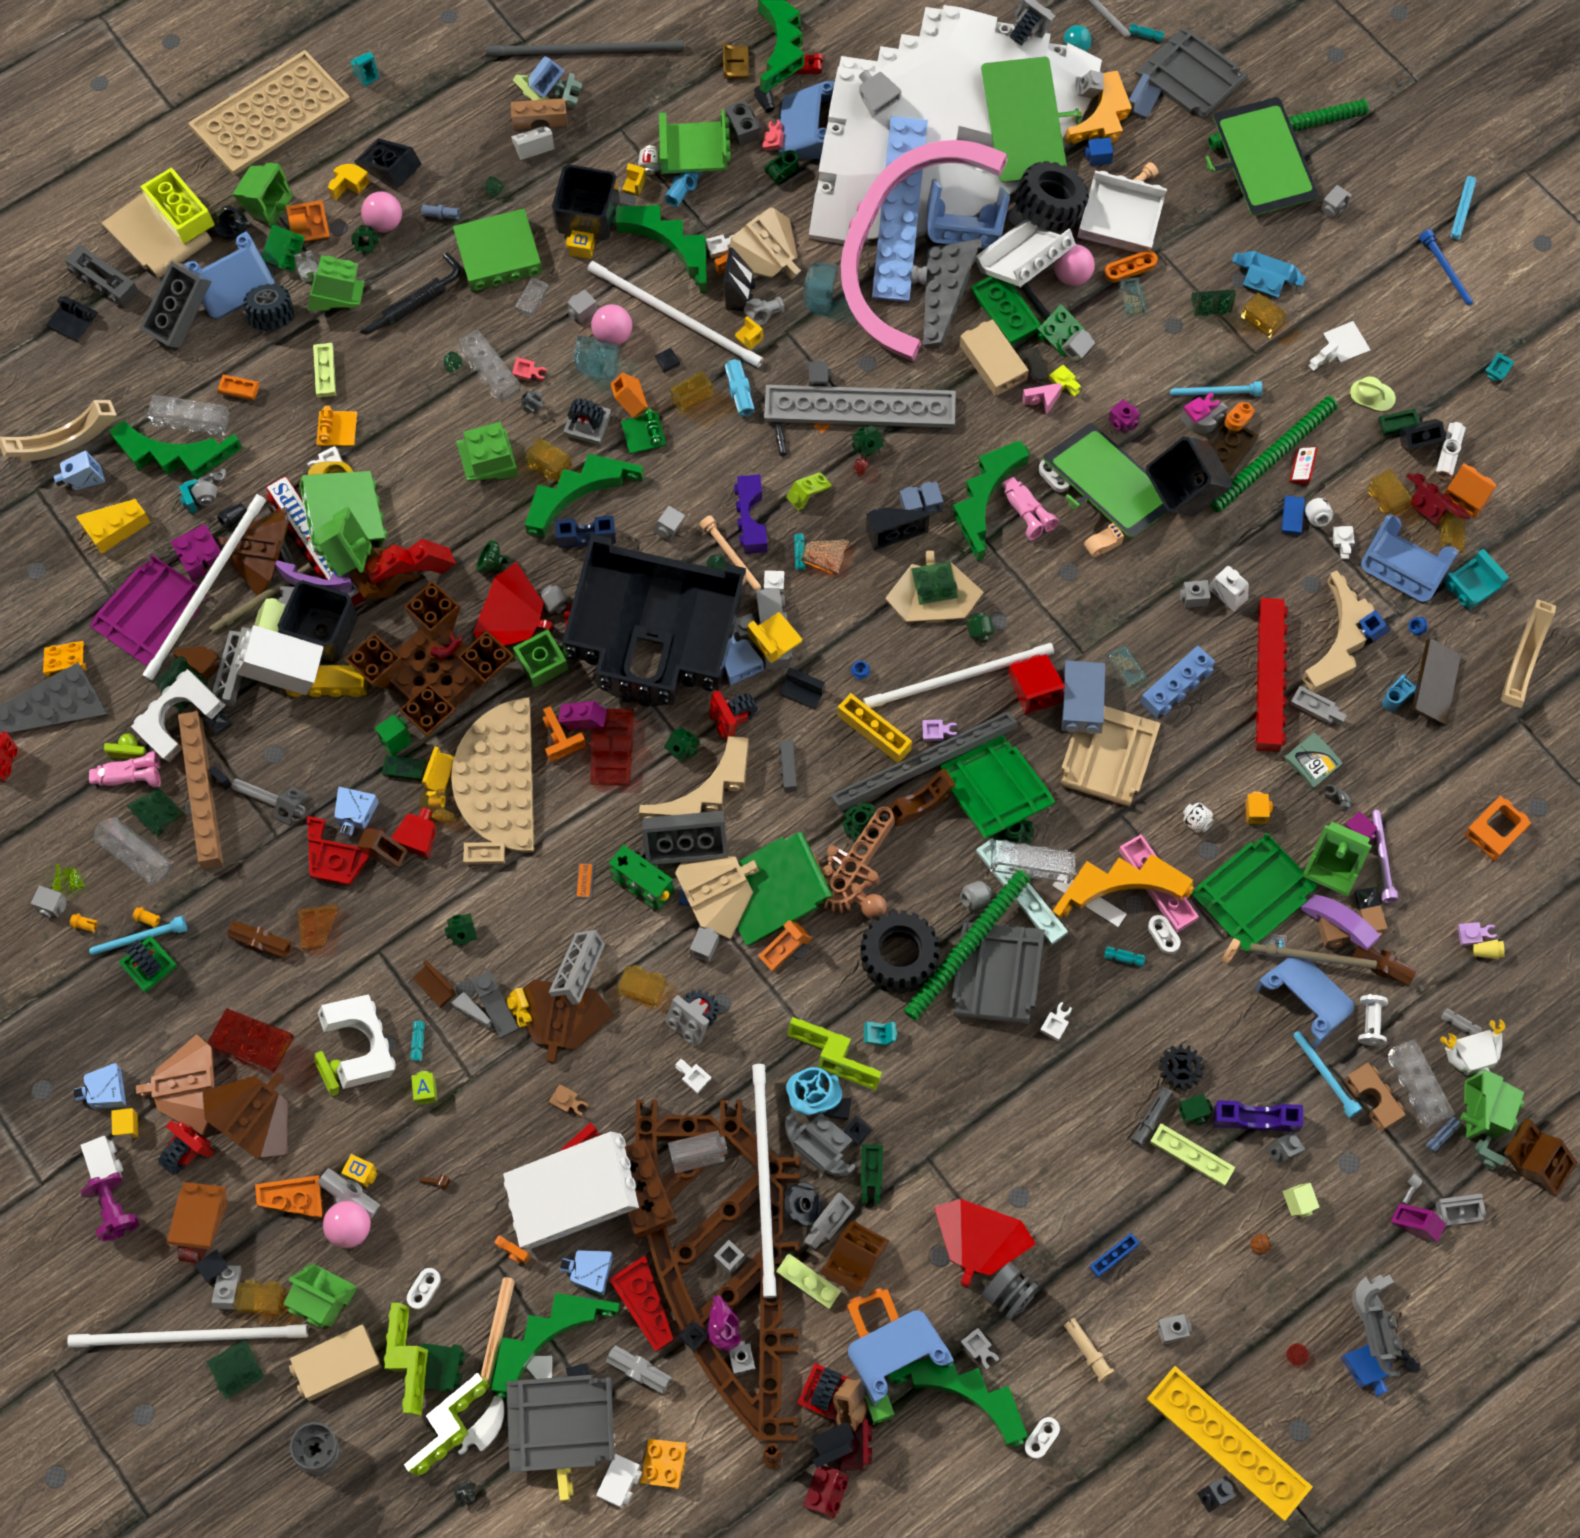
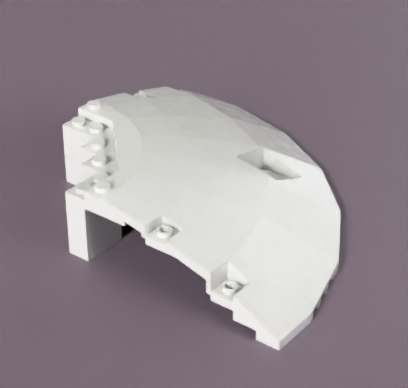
M944 5L943 9L925 7L920 37L901 34L899 49L880 46L878 61L841 56L820 160L819 180L814 198L809 239L840 244L845 243L850 230L849 223L858 213L856 210L859 202H863L875 179L886 168L891 116L928 120L925 144L946 140H962L994 148L981 66L984 63L1048 57L1058 113L1075 111L1076 108H1079V112L1082 114L1080 120L1082 121L1092 98L1077 95V77H1083L1090 70L1100 72L1102 60L1069 43L1067 46L1049 43L1050 34L1048 33L1043 38L1037 34L1032 38L1028 37L1027 41L1021 46L1010 38L1015 28L1014 24L997 22V17L947 5ZM864 70H868L872 76L882 72L902 91L899 101L874 118L871 117L859 94V86L863 83L859 75ZM1076 116L1059 118L1064 149L1070 143L1065 144L1063 137L1068 128L1077 125ZM957 163L938 164L923 168L916 237L925 235L928 231L927 202L932 179H936L942 187L940 199L945 203L946 214L978 217L981 208L987 204L996 205L999 187H1003L1011 195L1016 191L1020 180L1001 182L997 175L970 165ZM881 208L865 243L872 239H878Z

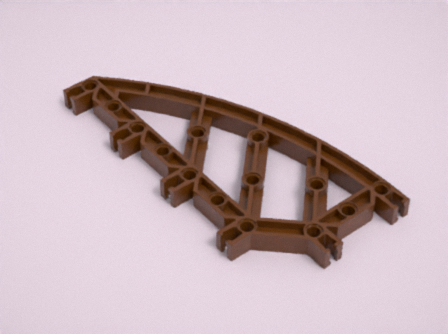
M636 1100L635 1143L645 1139L658 1175V1141H702L661 1180L669 1203L690 1182L696 1180L698 1175L729 1145L756 1170L685 1241L678 1244L674 1251L668 1228L647 1235L656 1271L680 1330L682 1331L692 1320H695L708 1334L709 1312L714 1302L713 1298L696 1312L681 1274L688 1267L692 1266L728 1228L737 1223L740 1217L760 1198L757 1137L742 1123V1100H736V1104H734V1109H737L736 1117H726L725 1109L729 1105V1100H721L720 1122H717L711 1115H665L658 1122V1101L651 1100L652 1116L642 1117L641 1109H643L644 1100ZM650 1124L652 1129L649 1132H643L641 1130L642 1126ZM688 1124L694 1126V1130L691 1132H685L683 1128ZM728 1125H735L737 1129L734 1132L730 1133L725 1130ZM768 1149L769 1167L776 1166L779 1169L776 1174H769L771 1208L778 1210V1214L771 1217L773 1250L778 1253V1256L774 1259V1276L776 1278V1295L778 1298L775 1302L770 1303L763 1297L762 1235L761 1251L726 1285L721 1287L715 1295H720L722 1298L726 1293L733 1294V1301L726 1302L730 1309L733 1310L761 1282L759 1393L753 1399L750 1397L727 1366L715 1345L709 1340V1337L692 1353L720 1397L759 1443H798V1434H794V1436L780 1435V1426L794 1425V1427H798V1418H775L781 1412L782 1360L776 1354L798 1355V1345H794V1347L781 1346V1338L783 1337L798 1339V1329H777L782 1324L783 1276L776 1271L784 1261L782 1259V1251L795 1250V1253H799V1242H779L783 1238V1187L779 1183H799V1172H796V1175L784 1174L782 1168L792 1166L800 1168L799 1157H776ZM685 1166H692L694 1168L690 1174L683 1173L682 1169ZM639 1186V1187H638L639 1193H641V1192L644 1191V1190H643L644 1187H642V1186ZM650 1205L646 1206L644 1210L651 1212ZM727 1208H733L736 1212L733 1216L729 1217L724 1214V1211ZM689 1250L692 1252V1255L688 1259H683L680 1257L681 1252ZM768 1337H774L777 1339V1343L770 1347L765 1344V1340ZM771 1380L777 1384L773 1391L765 1389L764 1385L767 1381ZM773 1425L776 1428L775 1434L771 1436L764 1433L765 1427Z

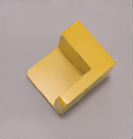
M628 163L626 168L627 179L622 188L623 192L640 196L647 179L646 168Z
M746 316L744 318L745 326L735 334V338L751 350L763 339V329Z
M133 1108L113 1110L112 1134L114 1136L130 1134L133 1138H138V1113Z

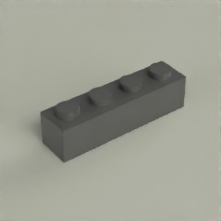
M793 740L780 741L781 745H778L779 753L782 756L779 757V762L782 764L780 775L783 776L781 788L784 787V792L797 791Z

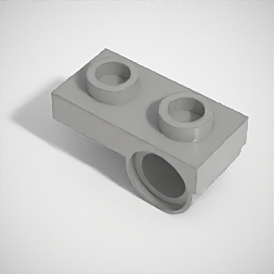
M228 1266L226 1270L217 1275L211 1302L214 1309H237L239 1302L238 1287L242 1272L241 1266Z

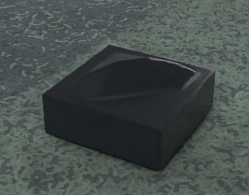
M672 348L655 355V360L663 373L680 365V361Z
M222 710L213 719L209 717L204 719L216 737L233 725Z
M212 766L208 770L213 783L223 787L225 790L231 786L228 777L218 768Z
M1376 887L1355 891L1359 911L1380 905Z
M856 1115L843 1132L856 1144L861 1145L873 1128L860 1116Z
M692 1320L678 1334V1337L694 1352L709 1335L695 1320Z

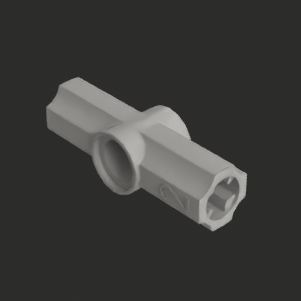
M329 1168L318 1181V1185L336 1197L337 1203L353 1201L362 1205L368 1212L370 1220L380 1208L379 1203L362 1192V1187L359 1183L353 1180L346 1181Z
M616 1345L611 1349L606 1363L624 1372L631 1380L639 1384L643 1383L661 1394L666 1391L672 1379L671 1376L653 1367L649 1361L638 1355L634 1356Z

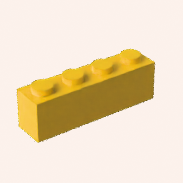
M319 665L315 682L306 695L312 697H320L321 695L360 697L361 695H367V680L351 665ZM285 689L287 694L292 697H300L301 695H303Z
M850 693L838 706L839 718L895 762H901L911 751L912 740Z

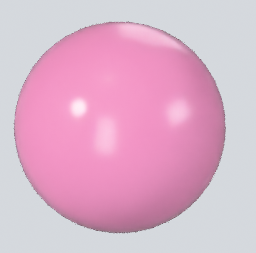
M382 191L375 192L364 200L361 215L364 223L369 225L370 229H374L378 233H386L395 229L400 223L402 208L397 198L392 194Z
M1077 244L1054 261V272L1057 278L1069 286H1079L1086 283L1093 275L1095 269L1092 253L1084 246Z
M614 304L602 306L592 317V333L604 345H620L629 338L632 332V319L629 313L621 306Z
M353 1201L336 1203L327 1211L323 1220V1231L330 1243L339 1248L348 1249L358 1246L366 1239L371 1227L370 1217L366 1209Z

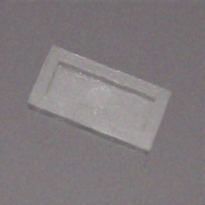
M532 277L516 303L515 310L532 317L548 291L549 284Z

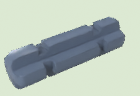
M1452 1117L1447 1125L1445 1124L1426 1144L1427 1148L1432 1152H1436L1454 1131L1461 1126V1122L1457 1118Z

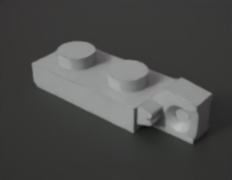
M1302 686L1298 688L1290 705L1329 724L1333 722L1342 726L1347 716L1338 711L1339 708L1335 706L1336 703Z
M838 1192L812 1225L810 1233L804 1242L809 1247L816 1249L821 1242L824 1243L826 1240H830L855 1207L843 1194Z

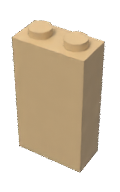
M993 319L988 322H982L978 327L973 330H967L960 336V347L994 396L1027 380L1029 370Z
M363 1324L291 1357L292 1365L289 1366L293 1377H297L300 1385L297 1388L301 1397H305L309 1402L382 1368L368 1331Z

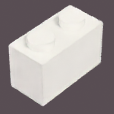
M102 1136L81 1145L91 1179L95 1177L103 1179L112 1173L123 1171L120 1160H116L114 1154L117 1152L113 1140L110 1141L106 1136Z
M615 1454V1460H612L596 1496L621 1509L624 1504L628 1505L633 1495L630 1490L633 1484H638L642 1475L640 1465Z

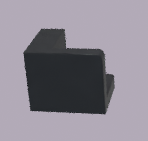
M217 1249L195 1264L210 1286L216 1283V1276L228 1268L222 1254Z

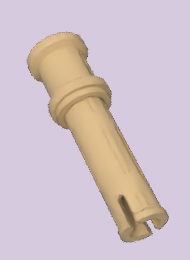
M1075 1318L1071 1319V1322L1068 1321L1064 1327L1087 1358V1365L1092 1367L1098 1376V1382L1100 1383L1110 1377L1115 1370L1108 1366L1103 1358V1353L1097 1352Z

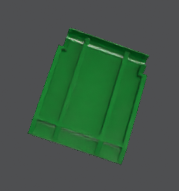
M1004 734L940 766V769H945L956 784L950 791L984 839L1056 804L1049 790L1016 746L1012 748L1010 742H1006Z
M803 832L796 833L787 839L782 836L738 861L740 867L754 860L759 869V872L745 876L753 894L737 928L746 946L757 943L783 929V925L788 920L795 922L817 910V905L823 904L824 899L833 898Z
M1265 833L1261 840L1258 839L1254 844L1252 842L1248 843L1200 883L1191 895L1233 939L1235 938L1240 941V947L1248 953L1251 949V943H1260L1307 902L1306 897L1318 885L1314 881L1303 877L1304 870L1268 833Z

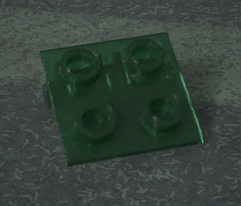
M950 561L912 568L919 605L958 598L957 584L954 582Z
M159 787L127 805L132 814L136 815L139 821L156 836L162 834V827L185 815Z
M246 1340L206 1361L217 1382V1388L222 1392L225 1400L265 1378Z

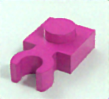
M1209 393L1205 400L1198 397L1184 406L1183 410L1195 424L1210 415V409H1216L1219 406V400L1216 402L1210 401L1214 396L1213 393Z

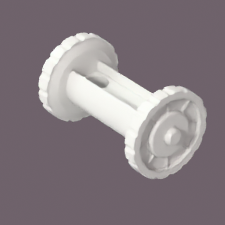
M1378 995L1360 997V1004L1366 1006L1365 1034L1358 1036V1042L1370 1046L1386 1044L1387 1038L1380 1035L1381 1007L1388 1005V999Z

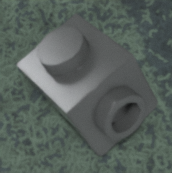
M1291 1132L1275 1140L1266 1150L1274 1163L1279 1166L1287 1159L1302 1153L1305 1148L1296 1134Z

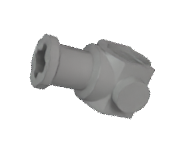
M776 297L769 302L755 298L747 301L744 307V313L759 326L765 324L771 317V314L784 312V304L780 297Z

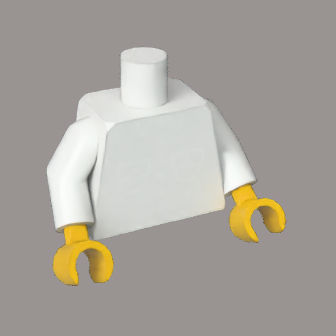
M1499 1019L1500 1024L1498 1027H1495V1021L1491 1020L1489 1025L1494 1030L1492 1033L1491 1030H1487L1461 1039H1457L1455 1035L1448 1033L1450 1036L1448 1042L1446 1037L1442 1036L1440 1041L1446 1045L1445 1050L1449 1063L1459 1071L1464 1072L1466 1076L1478 1074L1483 1070L1489 1071V1069L1494 1068L1501 1056L1502 1031L1505 1029V1023Z

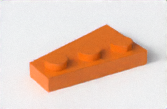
M320 1176L255 1184L257 1206L324 1219L321 1186L318 1185Z

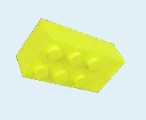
M172 167L140 186L148 203L183 244L214 226L209 211Z

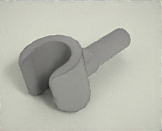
M1416 1174L1407 1181L1412 1187L1408 1190L1402 1201L1405 1204H1408L1415 1190L1422 1184L1421 1178Z

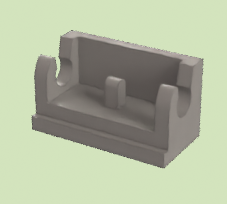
M1482 1194L1439 1199L1435 1204L1437 1214L1446 1223V1226L1481 1222L1484 1220L1483 1216H1486Z

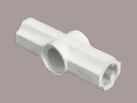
M1449 423L1445 436L1446 440L1441 449L1435 475L1440 479L1452 478L1466 429L1462 423Z

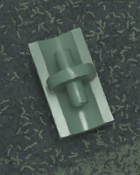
M569 73L565 85L562 80H558L551 88V91L554 93V97L558 98L561 95V99L565 98L566 107L574 109L578 97L569 93L572 92L578 95L582 83L574 80L575 75Z

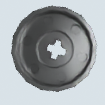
M1011 1261L994 1277L981 1295L991 1305L1001 1300L1003 1302L999 1309L1001 1314L1009 1307L1010 1310L1005 1317L1009 1321L1029 1305L1039 1287L1034 1282L1027 1289L1026 1285L1031 1279L1029 1277L1019 1282L1017 1279L1020 1276L1021 1270Z
M317 1422L307 1423L298 1428L291 1438L289 1447L291 1457L302 1472L308 1475L320 1476L328 1473L337 1464L340 1456V1447L335 1434L328 1426ZM317 1447H319L321 1452L316 1453L314 1456L312 1453V1449L316 1450Z

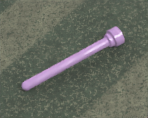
M1374 810L1372 815L1374 825L1378 827L1375 834L1384 883L1383 892L1381 893L1382 902L1393 903L1399 900L1398 891L1395 890V887H1392L1381 813L1379 810Z

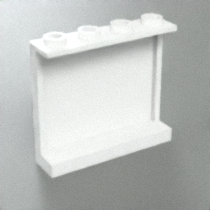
M1095 170L1088 203L1084 210L1077 237L1136 253L1147 250L1151 251L1167 189L1160 185H1150L1141 180L1135 181L1124 176H1115L1105 171Z
M1025 219L976 255L979 270L981 273L1021 287L1076 246L1071 230L1068 229L1059 235L1040 229L1037 225L1034 226L1030 223L1031 221Z

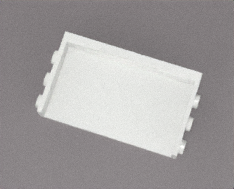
M608 1132L503 1174L505 1180L504 1187L509 1198L508 1205L514 1220L513 1227L517 1233L520 1248L533 1249L639 1208L635 1192L636 1184L631 1176V1163L626 1155V1143L622 1134Z

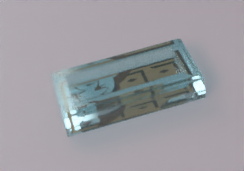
M1139 277L1121 279L1120 288L1126 315L1145 313Z
M1125 645L1108 654L1109 660L1128 688L1146 679V675Z

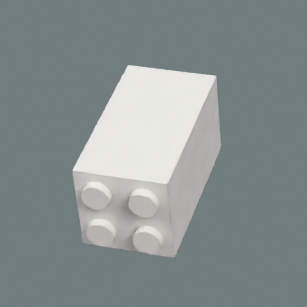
M253 625L251 630H247L245 636L242 637L239 647L241 652L235 661V667H238L236 674L306 695L315 682L323 646Z

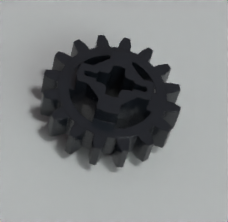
M1179 1044L1178 1049L1171 1046L1170 1052L1165 1050L1163 1053L1165 1057H1160L1159 1062L1162 1064L1158 1066V1070L1163 1071L1160 1074V1078L1166 1077L1165 1084L1167 1085L1171 1082L1173 1084L1172 1089L1180 1086V1090L1183 1091L1186 1085L1189 1089H1192V1082L1197 1085L1199 1083L1198 1078L1203 1077L1204 1073L1201 1070H1204L1205 1065L1200 1064L1203 1057H1196L1198 1051L1191 1052V1046L1189 1045L1186 1049H1183L1182 1044ZM1168 1062L1169 1065L1172 1067L1171 1072H1169L1168 1070ZM1192 1062L1195 1066V1073L1193 1072L1194 1070L1191 1068ZM1182 1065L1185 1066V1069H1184V1068H1182L1181 1070L1178 1069V1066H1182Z

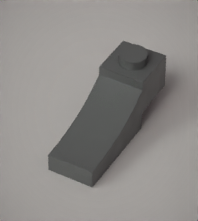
M490 970L471 979L500 1039L519 1031Z

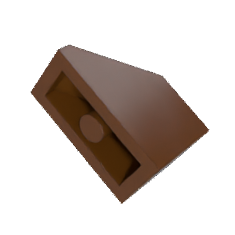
M204 646L175 649L172 652L178 662L205 682L217 671L221 663L219 654L213 649H206Z

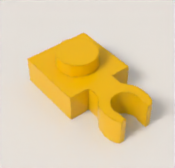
M514 989L506 997L507 1006L512 1016H517L519 1027L527 1026V1022H532V1018L526 1010L529 1004L523 989Z

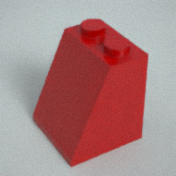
M1037 654L1029 660H1018L1009 666L1008 675L1025 715L1062 703L1065 686L1047 654Z

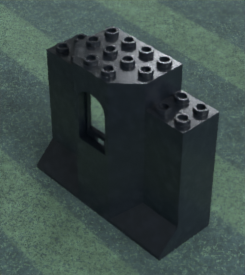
M591 534L562 640L564 656L572 661H578L579 659L586 661L590 665H597L595 672L597 687L623 702L629 703L634 701L645 707H650V705H672L675 703L680 682L687 687L699 686L706 691H718L740 604L746 590V568L727 564L725 571L612 546L611 538ZM637 638L664 644L657 672L651 678H639L630 671Z

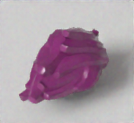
M717 1295L713 1297L714 1302L709 1312V1340L716 1347L728 1352L741 1343V1336L738 1334L739 1319L726 1302L722 1300L721 1296Z

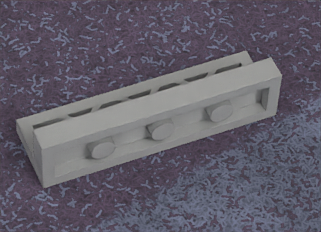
M242 627L241 632L229 631L212 691L217 696L219 692L224 690L223 700L221 701L228 707H234L242 676L236 674L238 667H235V661L241 652L239 647L242 637L245 636L247 630L250 631V628ZM233 637L239 638L236 648L232 645ZM234 654L232 665L229 666L227 659ZM229 672L227 683L224 684L222 677Z
M596 930L575 933L549 990L551 997L566 995L572 1005L580 1003L605 946L604 941Z

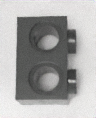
M745 100L725 107V116L728 117L729 126L739 146L759 139L760 123L754 119L753 109L747 105Z

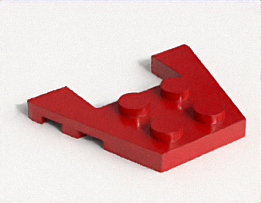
M308 816L310 877L312 879L351 886L370 856L357 846L322 840L326 820Z

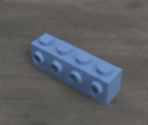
M1197 646L1142 695L1140 703L1156 718H1159L1162 714L1165 716L1170 712L1175 702L1180 703L1186 697L1185 693L1196 689L1203 677L1208 678L1213 673L1215 661L1202 648Z

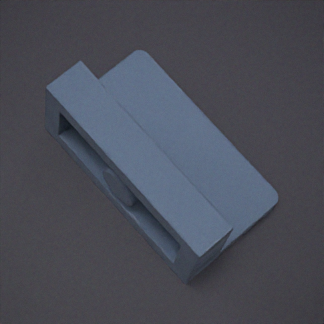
M1143 73L1129 102L1132 107L1130 113L1147 119L1161 94V90L1149 85L1150 76Z

